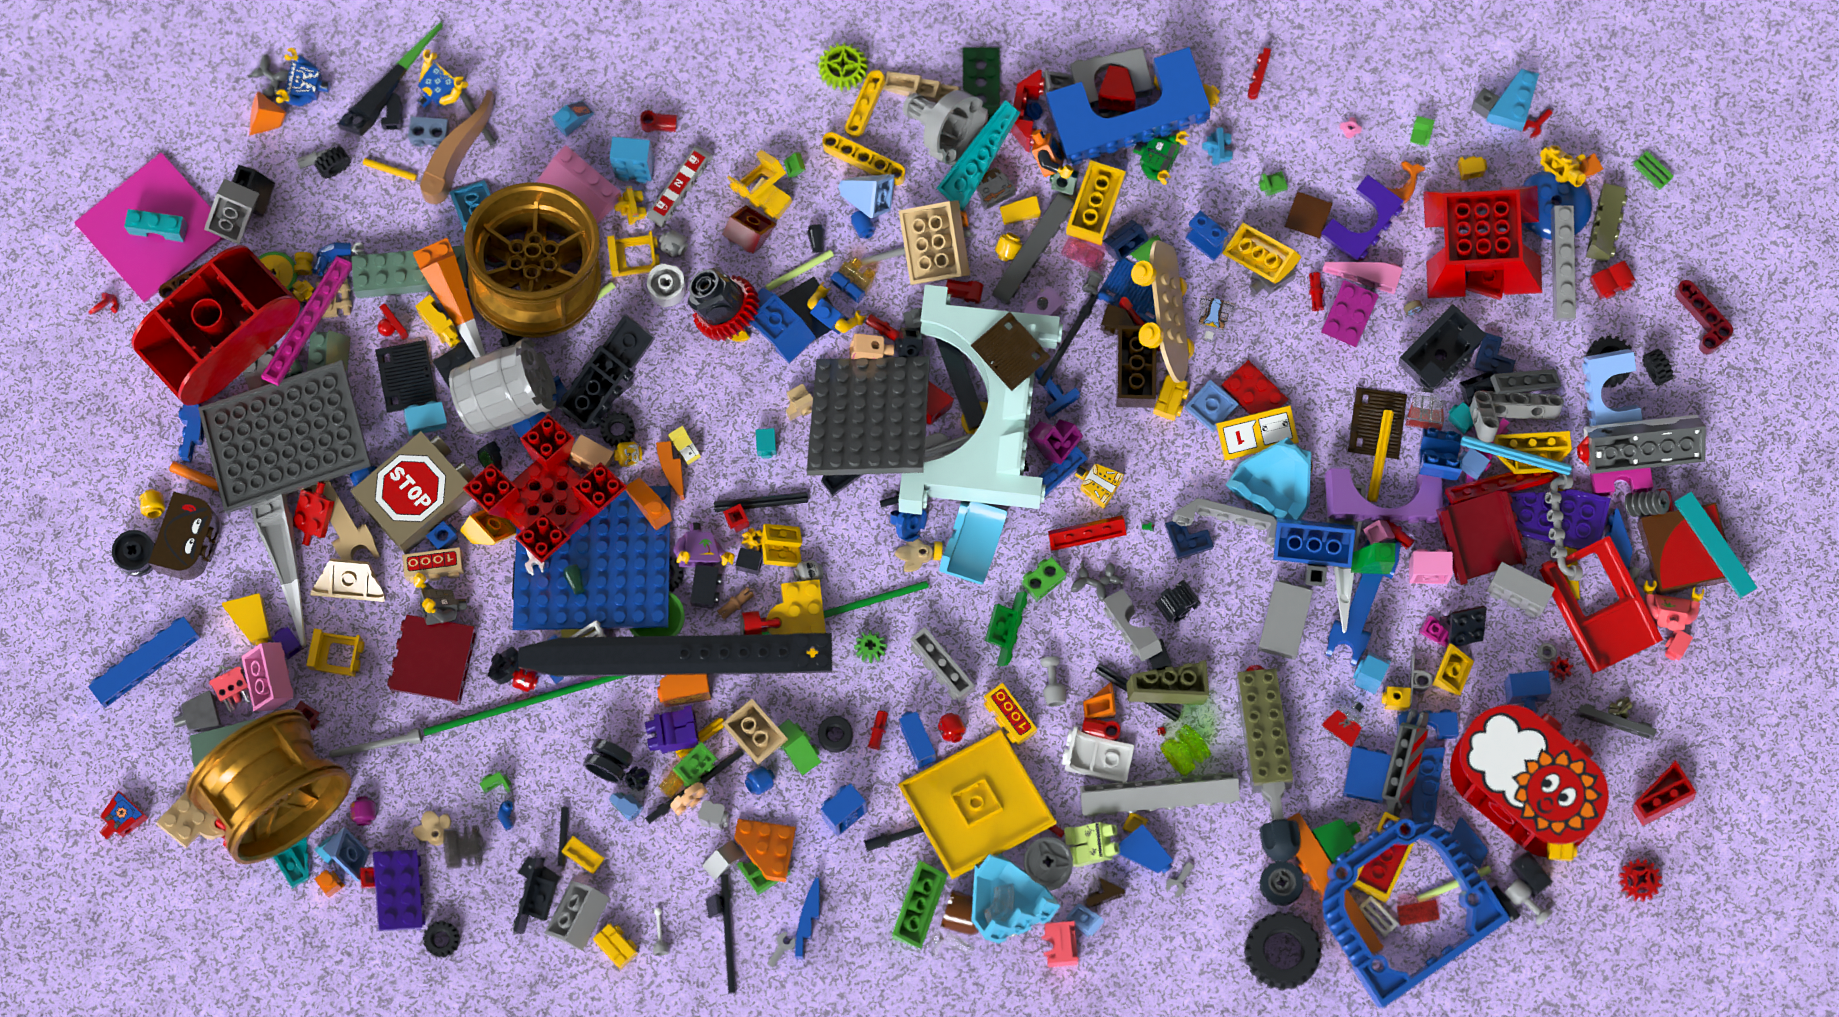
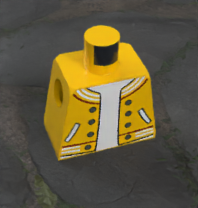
M1094 464L1090 471L1080 466L1075 474L1076 477L1083 480L1080 490L1103 509L1107 506L1124 476L1122 473L1099 464Z

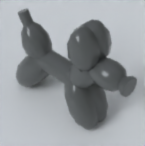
M264 54L260 60V68H256L252 74L247 76L248 78L266 76L271 80L270 87L263 91V95L268 99H272L274 96L283 98L276 93L281 89L279 88L280 82L287 81L289 70H281L274 74L269 70L270 58L267 54Z
M1081 562V568L1079 569L1080 578L1072 584L1071 592L1074 593L1082 590L1086 584L1096 587L1098 599L1103 603V599L1107 597L1105 586L1110 582L1115 585H1123L1124 579L1114 575L1115 566L1113 563L1106 565L1105 576L1101 577L1100 580L1089 577L1088 570L1084 567V563Z

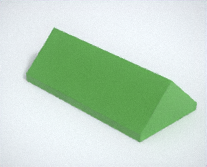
M918 861L895 924L892 939L922 949L946 882L947 874L923 861Z

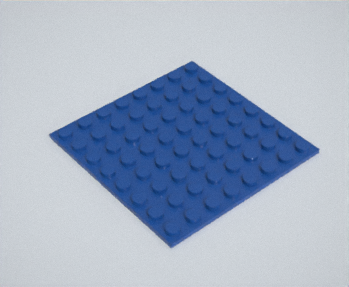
M649 486L671 511V486ZM624 490L602 511L581 526L570 536L567 542L544 561V572H541L539 565L532 567L534 575L527 572L525 563L529 561L526 548L516 540L512 629H583L596 620L599 621L602 629L668 627L670 522L655 530ZM516 528L517 536L521 532L518 528Z

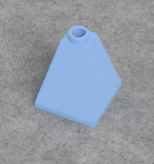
M895 175L852 177L841 180L839 184L840 195L868 217L874 218L891 210Z

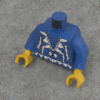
M288 48L287 51L291 52L292 57L285 54L284 58L286 60L293 59L294 62H291L285 90L280 89L276 93L283 98L278 97L276 101L278 103L286 101L288 104L301 107L311 103L313 100H318L319 91L329 92L331 82L322 80L318 67L303 56L297 55V51L294 48Z

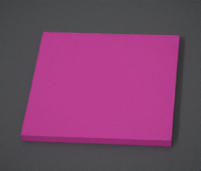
M159 153L74 222L144 303L158 292L160 285L177 277L224 239L221 236L204 230L211 207L162 153ZM128 209L183 217L188 224L184 242L166 240L162 235L156 233H148V237L129 234L124 227Z

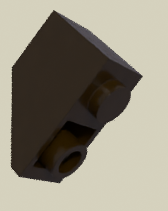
M1108 304L1100 330L1106 335L1114 336V334L1117 335L1118 325L1134 326L1126 309Z

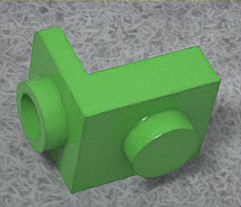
M500 772L494 775L488 774L479 783L485 794L503 784L508 793L511 791L509 788L511 785L510 780L506 774L502 776Z

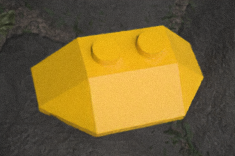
M1570 431L1496 435L1493 440L1494 444L1562 462L1572 450ZM1497 456L1514 474L1553 472L1548 469Z

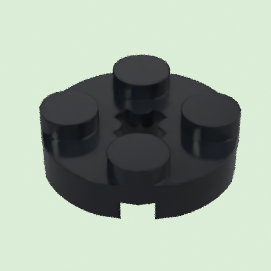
M510 647L501 654L496 653L491 659L492 664L488 677L499 685L514 678L512 674L515 670L519 672L521 669L518 667V650Z

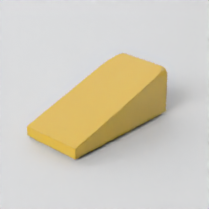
M1037 196L1000 207L1004 225L1038 218L1041 214Z

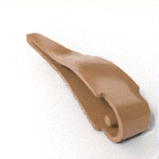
M486 90L480 107L467 120L457 126L440 143L432 155L420 182L422 197L427 203L440 204L447 199L456 172L465 154L490 118L494 104V94L491 90Z

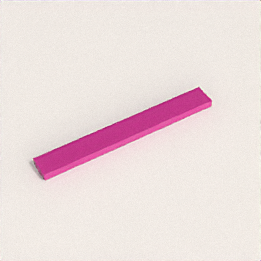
M336 256L261 375L263 380L277 386L280 385L351 272L352 262Z

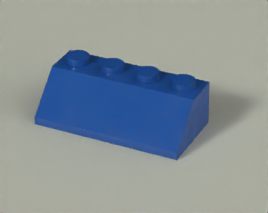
M1277 518L1273 560L1351 568L1355 526Z

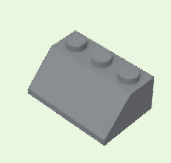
M571 880L544 934L583 951L610 897L593 887Z

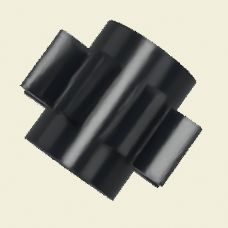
M637 766L632 767L626 773V784L632 790L637 788L639 792L649 784V773L643 767L640 769Z

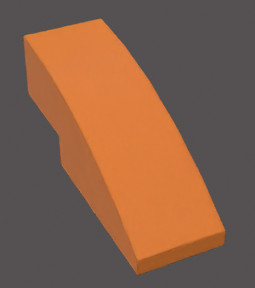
M671 441L657 442V453L667 482L680 500H685L681 459L673 458Z

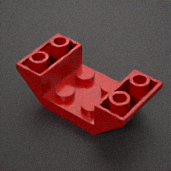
M1039 69L1017 83L1013 104L1021 113L1011 128V133L1026 152H1030V147L1034 144L1032 133L1036 130L1033 128V121L1024 120L1027 99L1039 101V96L1044 94L1045 77H1042V70Z

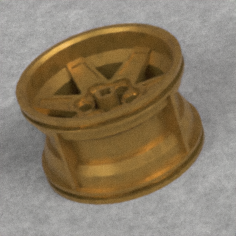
M526 182L510 185L492 193L475 208L465 229L464 246L469 265L468 284L471 299L482 317L499 330L515 336L528 338L556 335L580 323L594 307L601 287V270L598 261L600 248L599 230L596 219L588 206L576 195L561 187L546 183ZM526 231L524 242L520 239L510 242L505 238L511 234ZM546 231L560 234L566 237V239L558 244L555 241H547ZM488 254L507 265L486 271V256ZM582 258V264L577 274L570 273L561 268ZM516 286H520V287H521V291H520V290H515V289H512V288H514V287H516Z
M284 709L275 711L243 726L218 744L199 763L188 780L186 786L188 798L196 808L205 810L207 813L221 819L226 826V849L239 864L258 863L289 849L321 826L337 810L350 790L351 778L340 764L333 763L331 760L319 759L314 753L313 738L310 734L311 725L299 710Z

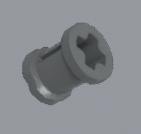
M1089 271L1087 281L1082 286V290L1091 295H1097V288L1104 277L1097 272Z

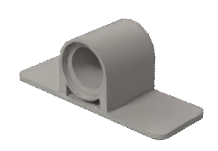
M1414 652L1411 656L1410 707L1412 706L1413 691L1424 692L1432 683V677L1428 672L1414 670ZM1424 678L1427 681V685H1420L1417 679Z

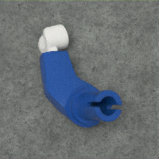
M334 242L323 246L316 253L318 259L312 268V272L316 274L318 268H320L317 275L323 276L327 264L334 261L336 256L348 257L351 255V252H355L356 256L365 255L363 250H358L365 249L364 245L360 242L355 243L354 246H351V243Z

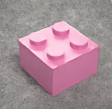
M1417 549L1413 551L1409 559V583L1448 584L1453 575L1452 552H1447L1445 549H1437L1435 552H1428L1427 549Z

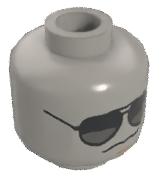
M815 560L799 562L797 569L794 570L795 581L823 579L821 564H818Z

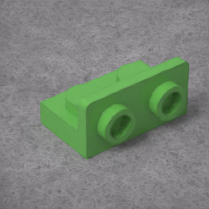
M700 742L672 770L684 782L683 785L687 787L701 780L699 776L704 771L708 773L715 766L713 763L717 758Z

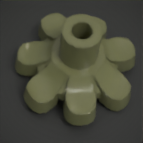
M1625 697L1623 700L1622 698L1616 701L1617 704H1609L1611 708L1608 711L1609 714L1618 717L1621 715L1624 719L1630 716L1628 709L1632 708L1633 705L1629 697Z

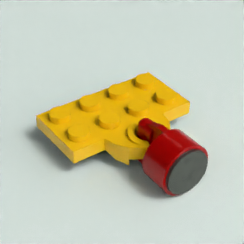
M820 579L781 583L783 603L774 606L769 611L767 617L760 618L759 611L742 612L740 614L741 635H762V632H769L770 634L826 633ZM812 648L810 651H807V654L814 658L818 651Z

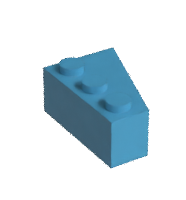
M1521 69L1488 114L1486 122L1522 131L1539 74Z
M1369 651L1366 660L1361 659L1353 676L1356 679L1354 685L1372 694H1376L1391 661Z

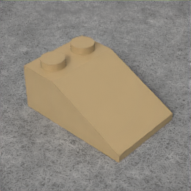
M753 699L749 700L722 723L730 736L757 765L788 740Z

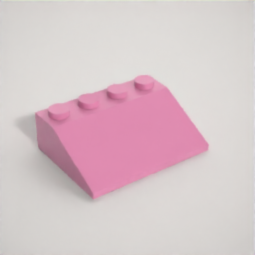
M566 145L553 157L536 181L561 187L576 195L588 206L597 224L618 203V197H622L619 189Z

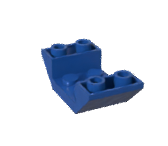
M762 287L757 292L760 300L758 303L759 308L756 309L758 314L753 315L755 321H750L749 324L775 346L776 352L790 364L816 337L805 322L775 293Z
M1433 427L1423 428L1419 450V474L1457 481L1462 472V461L1458 460L1461 434L1454 431H1439Z

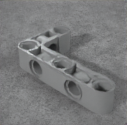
M1477 391L1470 405V413L1478 438L1484 442H1492L1499 428L1498 417L1556 420L1560 416L1564 400L1562 397L1554 394L1510 393L1496 395L1495 391Z

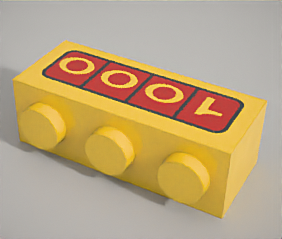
M1003 683L984 695V707L989 713H994L996 716L995 722L1000 728L1004 727L1008 732L1006 736L1012 744L1016 743L1019 746L1037 733L1036 726Z

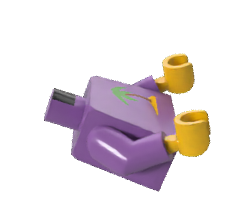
M698 522L689 525L690 531L678 539L673 549L679 567H695V565L715 567L720 560L722 565H727V562L733 564L735 557L733 553L725 552L711 532H702L701 523Z

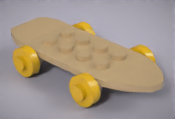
M1157 240L1152 243L1149 262L1139 261L1133 266L1131 271L1132 280L1136 284L1141 286L1152 284L1157 324H1144L1139 331V341L1148 348H1156L1160 345L1167 370L1173 381L1179 383L1183 382L1186 377L1188 360L1193 355L1195 348L1193 341L1186 334L1182 297L1187 291V283L1184 278L1179 276L1178 259L1174 247Z

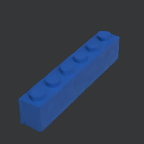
M184 616L172 621L171 626L167 629L157 632L152 640L142 643L137 651L127 654L118 665L114 664L109 667L107 673L103 676L94 678L88 687L100 704L106 708L199 640L200 637Z

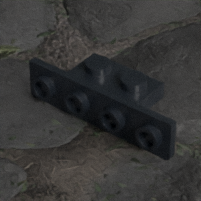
M534 856L530 862V872L524 883L523 897L518 904L519 911L513 921V933L515 934L525 933L529 916L547 921L558 882L540 877L545 857Z

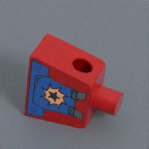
M118 790L100 815L107 824L99 833L107 840L115 832L125 837L145 822L148 817Z

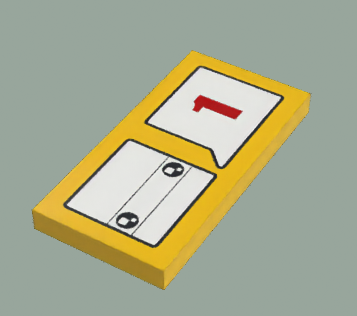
M1290 405L1216 423L1225 461L1259 453L1287 437L1294 444L1299 443Z

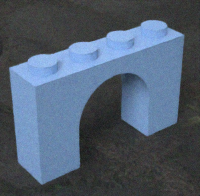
M1630 349L1584 357L1585 363H1582V369L1587 378L1584 385L1586 392L1589 394L1587 407L1591 411L1592 417L1589 419L1590 426L1642 421V413L1639 406L1630 405L1609 408L1604 405L1601 398L1602 386L1608 378L1616 374L1636 371L1634 352Z

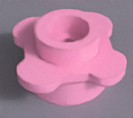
M1353 117L1349 118V121L1340 124V129L1343 130L1346 138L1349 139L1362 131V127L1358 126L1356 119Z

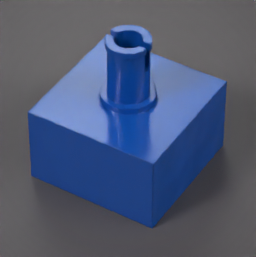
M1549 670L1510 673L1504 681L1507 705L1524 703L1525 708L1532 710L1536 714L1535 702H1545L1552 693Z

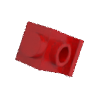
M741 504L723 511L729 528H734L736 533L750 527Z

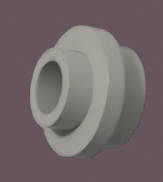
M1544 643L1539 646L1537 655L1541 661L1549 663L1556 658L1557 650L1554 645ZM1543 651H1550V656H1545Z

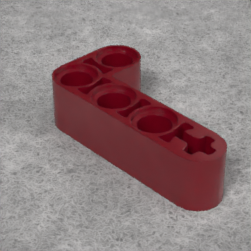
M1681 281L1675 290V296L1708 332L1700 341L1699 350L1703 354L1710 355L1730 339L1734 331L1733 326L1692 281ZM1694 302L1700 303L1702 307H1696ZM1706 316H1711L1714 322L1707 320ZM1719 330H1724L1727 336L1721 335ZM1705 341L1711 342L1713 347H1708Z

